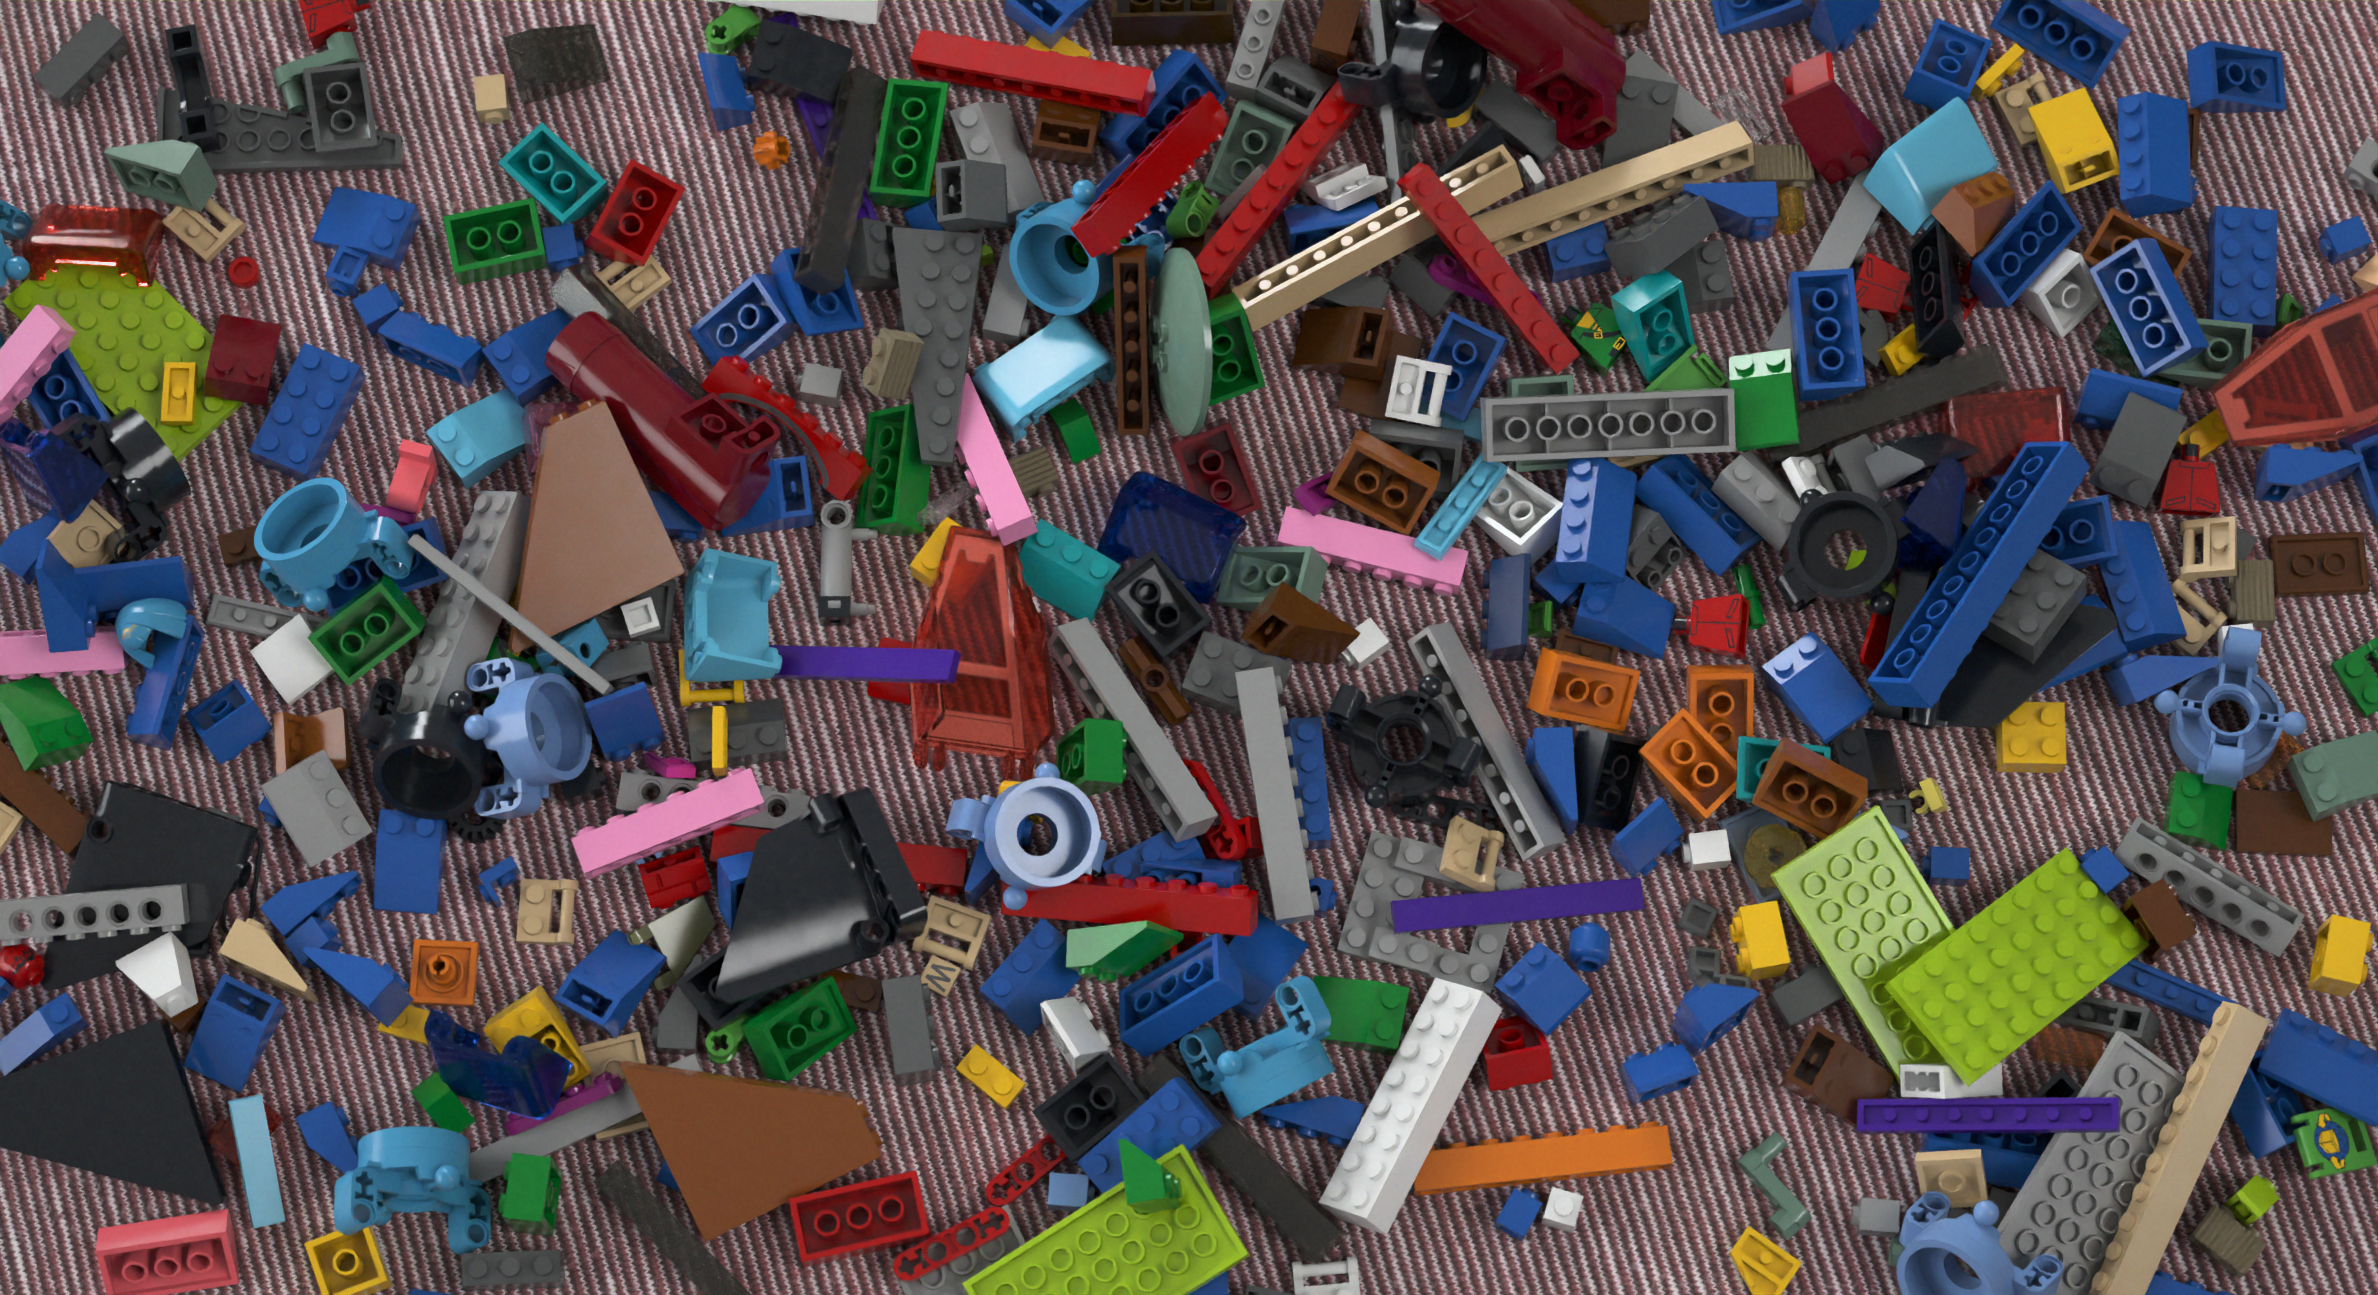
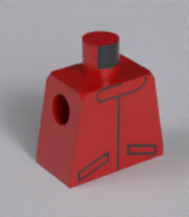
M298 0L307 33L314 49L326 45V39L334 33L341 31L352 33L356 31L358 24L354 13L371 8L369 0Z
M1866 253L1855 283L1857 304L1862 308V312L1877 309L1886 323H1894L1899 309L1913 313L1912 293L1906 291L1911 276L1884 260Z
M2182 444L2180 460H2170L2166 464L2156 502V514L2214 518L2220 513L2215 465L2212 462H2199L2200 445Z
M1742 594L1695 600L1692 603L1691 616H1676L1674 621L1675 634L1689 635V644L1698 651L1745 660L1750 601Z

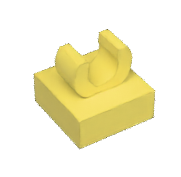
M1931 777L1919 782L1922 790H1914L1909 794L1912 800L1918 797H1923L1925 800L1924 805L1915 810L1919 815H1924L1930 810L1939 814L1949 809L1937 780Z

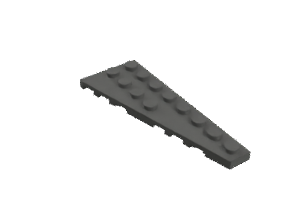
M1367 0L1371 10L1369 27L1374 39L1372 56L1376 66H1379L1392 56L1394 45L1399 35L1395 23L1401 16L1395 13L1392 7L1393 0ZM1391 103L1382 106L1379 110V120L1383 126L1384 133L1382 149L1387 161L1385 178L1390 189L1389 205L1406 196L1396 182L1418 164V157L1413 152V140L1418 139V130L1413 128V113L1415 112L1407 110L1402 105L1394 109L1391 107Z
M158 87L157 141L174 139L184 142L179 118L181 112L179 92L168 90L166 87ZM213 98L221 149L202 153L213 174L403 168V138L401 135L376 130L378 148L316 155L309 116L304 118L290 115L285 111L246 103L241 105L226 102L222 98Z
M893 227L892 235L905 332L916 334L924 342L911 382L921 462L923 465L953 467L984 237L983 234Z

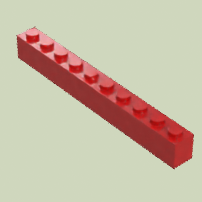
M1355 58L1354 61H1353V62H1361V63H1364V62H1362L1361 60H1359V59H1357V58ZM1339 80L1196 257L1195 262L1203 280L1207 301L1214 298L1365 107V105L1344 101Z

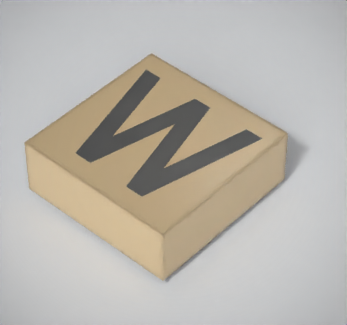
M932 955L921 976L922 983H928L930 991L947 999L961 973V968Z

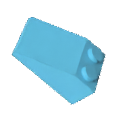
M507 388L451 413L426 431L432 445L466 490L542 438L540 431Z

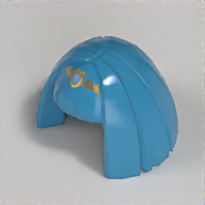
M166 598L140 599L127 604L120 610L115 621L116 637L120 645L135 661L144 667L152 669L155 655L145 649L148 636L154 629L177 639H182L186 628V622L184 621L187 620L186 609L183 608L184 605Z

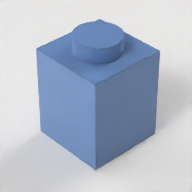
M1050 1172L1048 1210L1077 1211L1094 1200L1095 1184H1089L1088 1175Z

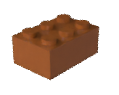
M1358 428L1332 473L1325 493L1408 536L1434 493L1441 472Z

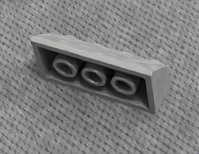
M975 102L949 111L950 127L963 159L1004 164L1006 166L1008 225L990 227L991 232L1016 224V216L1038 202H1045L1006 103Z

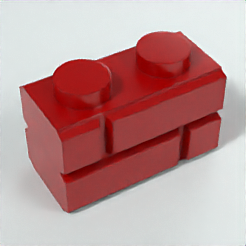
M699 846L638 865L651 909L656 907L666 909L673 906L678 900L687 897L694 899L700 895L704 896L706 891L712 890Z

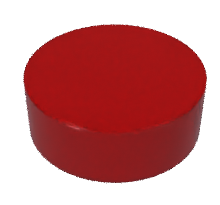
M242 256L230 263L228 276L236 287L248 289L255 286L259 281L260 269L255 260Z

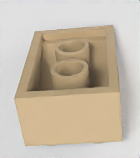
M236 918L219 950V954L226 962L240 971L316 1005L318 998L269 937L271 933L264 929L265 926L251 918H248L246 922Z

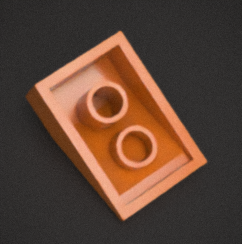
M1542 647L1526 707L1541 715L1625 732L1641 671L1566 651Z
M1750 664L1687 665V712L1737 762L1738 737H1753L1754 672Z
M1684 708L1638 751L1675 801L1699 825L1736 790L1737 762Z

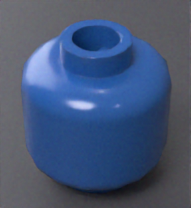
M1586 922L1575 928L1569 936V960L1576 965L1577 969L1584 972L1600 970L1610 959V934L1601 928L1599 924L1593 922Z

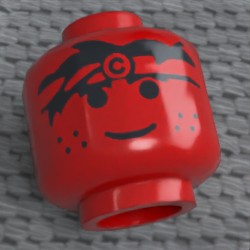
M21 942L19 945L4 946L1 949L0 977L12 987L19 990L29 986L34 987L43 979L44 958L27 943Z

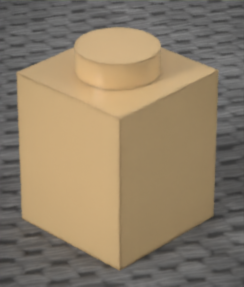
M497 74L474 77L476 112L480 122L499 124L503 120L511 119L509 91L505 75Z

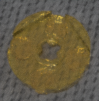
M1779 824L1763 826L1752 834L1745 845L1743 854L1745 869L1760 887L1778 889L1770 875L1807 851V846L1803 838L1794 830L1792 832L1790 829L1784 828L1783 825ZM1771 849H1775L1777 853H1783L1784 857L1780 859V864H1775L1773 861L1770 862L1767 857L1770 856Z

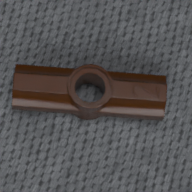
M1139 636L1131 638L1116 651L1141 686L1143 694L1150 698L1171 728L1185 721L1193 713L1189 704L1169 678L1167 670L1157 662ZM1151 676H1158L1163 680V684L1159 687H1151L1146 681Z

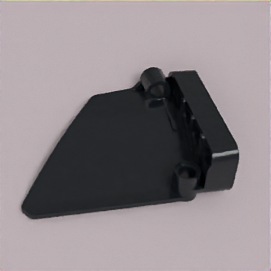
M1903 566L1884 655L1937 577L1936 572ZM2079 604L2034 664L1980 634L1971 652L1964 658L1957 669L1956 675L1949 681L1941 693L1939 701L1932 708L1888 706L1876 692L1873 716L1906 721L1908 725L1924 729H1934V727L1994 728L2070 664L2112 633L2118 627V621L2110 609Z
M107 780L105 781L95 815L88 820L85 826L65 894L187 883L190 922L181 924L182 930L171 932L186 948L208 939L229 896L237 888L243 889L248 883L252 872V865L248 862V859L251 857L259 829L131 783ZM106 823L108 826V834L104 838L102 834V827ZM150 901L147 904L146 910L148 915L152 918H158L161 914L160 905L154 901ZM117 904L114 910L116 918L126 921L129 917L127 907ZM85 907L82 917L85 922L94 924L97 914L91 907ZM60 911L55 922L57 927H61L64 924V915ZM162 926L149 927L150 933L130 935V929L117 930V936L99 938L97 932L85 933V939L66 940L65 935L53 936V941L49 942L44 956V977L40 983L45 990L53 991L118 971L120 969L116 966L115 961L168 932H162Z
M868 787L841 794L836 798L832 793L819 795L808 803V810L801 816L761 836L757 840L715 990L717 999L726 1004H734L870 957L878 956L884 948L923 934L928 920L926 905L880 808ZM867 934H874L879 939H871L867 936Z

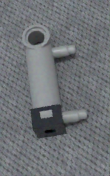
M834 500L825 504L821 510V569L818 618L820 626H852V616L876 614V605L851 602L852 541L877 539L878 531L868 528H853L852 513L848 504L843 501ZM837 514L845 517V520L838 525L829 522L830 518Z

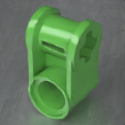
M732 5L724 14L710 22L706 27L705 35L709 53L729 55L742 44L758 35L761 20L749 7Z
M1199 180L1192 181L1182 190L1179 200L1171 214L1167 217L1166 229L1173 239L1202 236L1213 215L1219 209L1220 201L1216 197H1211L1204 190V185Z
M754 1013L717 1032H714L712 1029L706 1038L707 1054L712 1062L724 1065L734 1058L744 1043L748 1041L740 1024L754 1015ZM726 1042V1050L720 1048L718 1051L715 1050L716 1043L722 1045Z

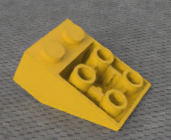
M2085 87L2027 108L2051 180L2061 194L2069 193L2120 174L2119 159L2113 142Z
M541 985L488 1019L483 1029L484 1033L535 1102L550 1095L556 1097L592 1073L590 1065L562 1014Z

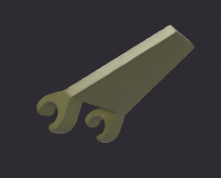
M703 895L627 934V939L631 945H639L653 937L660 953L668 957L665 963L669 970L655 977L651 984L653 990H663L677 981L716 925V921Z

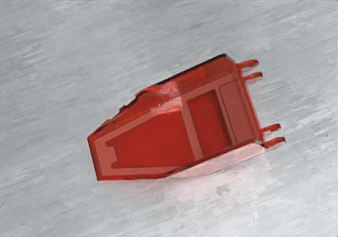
M2378 288L2285 325L2209 389L2233 447L2334 441L2378 423Z
M954 525L949 528L911 648L953 649L960 652L961 657L954 684L908 682L913 734L912 756L916 768L924 769L929 759L928 747L934 748L932 762L935 771H942L946 765V750L1003 758L1001 765L1002 778L1009 781L1015 775L1016 759L1020 760L1018 768L1021 782L1031 780L1033 777L1034 756L1054 736L1056 730L1046 623L1042 612H1037L1032 598L1035 595L1031 586H1027L1021 573L1024 569L1013 542L1003 546L999 536L992 537L990 531Z

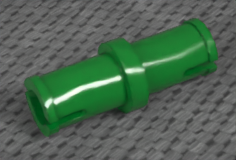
M1749 564L1737 566L1731 571L1738 594H1742L1750 601L1748 630H1755L1766 626L1767 623L1760 604L1762 595L1760 590L1756 589L1751 570L1752 567Z

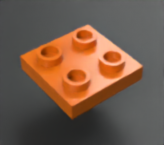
M414 939L409 995L414 1000L410 1004L474 1007L480 944L468 941Z

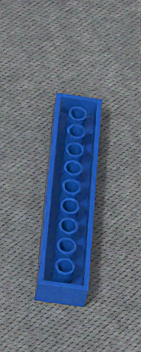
M2026 442L1867 680L1888 706L1932 708L1939 701L1941 693L1949 681L1956 675L1958 667L1971 652L1981 632L1987 628L1989 620L1997 608L2004 602L2006 594L2019 579L2020 573L2027 562L2035 555L2037 547L2045 535L2050 532L2052 524L2060 512L2065 509L2068 500L2082 483L2083 477L2089 470V464L2070 442Z

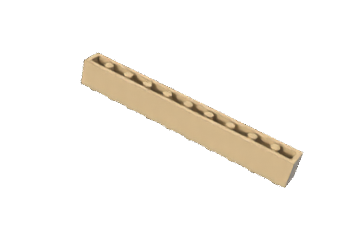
M1738 120L1479 214L1471 217V219L1499 254L1505 257L1682 192L1683 184L1706 183L1755 165L1753 142Z
M1503 144L1439 178L1469 216L1524 187L1517 163ZM1405 196L1231 290L1244 307L1249 327L1254 332L1437 233L1408 197Z
M2222 1001L2220 1007L2214 1012L2213 1023L2209 1032L2200 1043L2199 1054L2186 1074V1082L2181 1093L2173 1102L2172 1113L2167 1124L2162 1127L2159 1133V1141L2154 1152L2146 1161V1170L2140 1183L2133 1190L2132 1200L2127 1211L2120 1218L2119 1229L2113 1242L2106 1249L2104 1262L2099 1272L2093 1277L2092 1288L2088 1295H2145L2267 1028L2269 1020L2240 1004Z

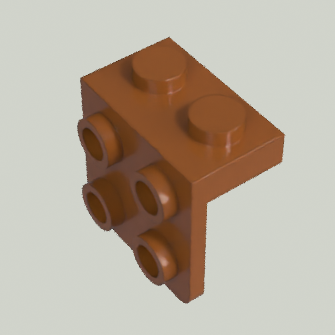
M338 707L306 717L284 711L273 714L276 775L281 774L323 749L337 772L345 770L350 766L348 712L345 708Z

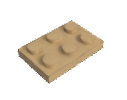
M640 1032L618 1036L617 1039L610 1038L579 1046L592 1069V1073L583 1078L585 1086L594 1083L592 1079L606 1071H610L612 1075L619 1074L625 1085L628 1081L620 1063L630 1061L647 1064ZM642 1113L597 1133L596 1138L599 1142L648 1130L650 1127Z

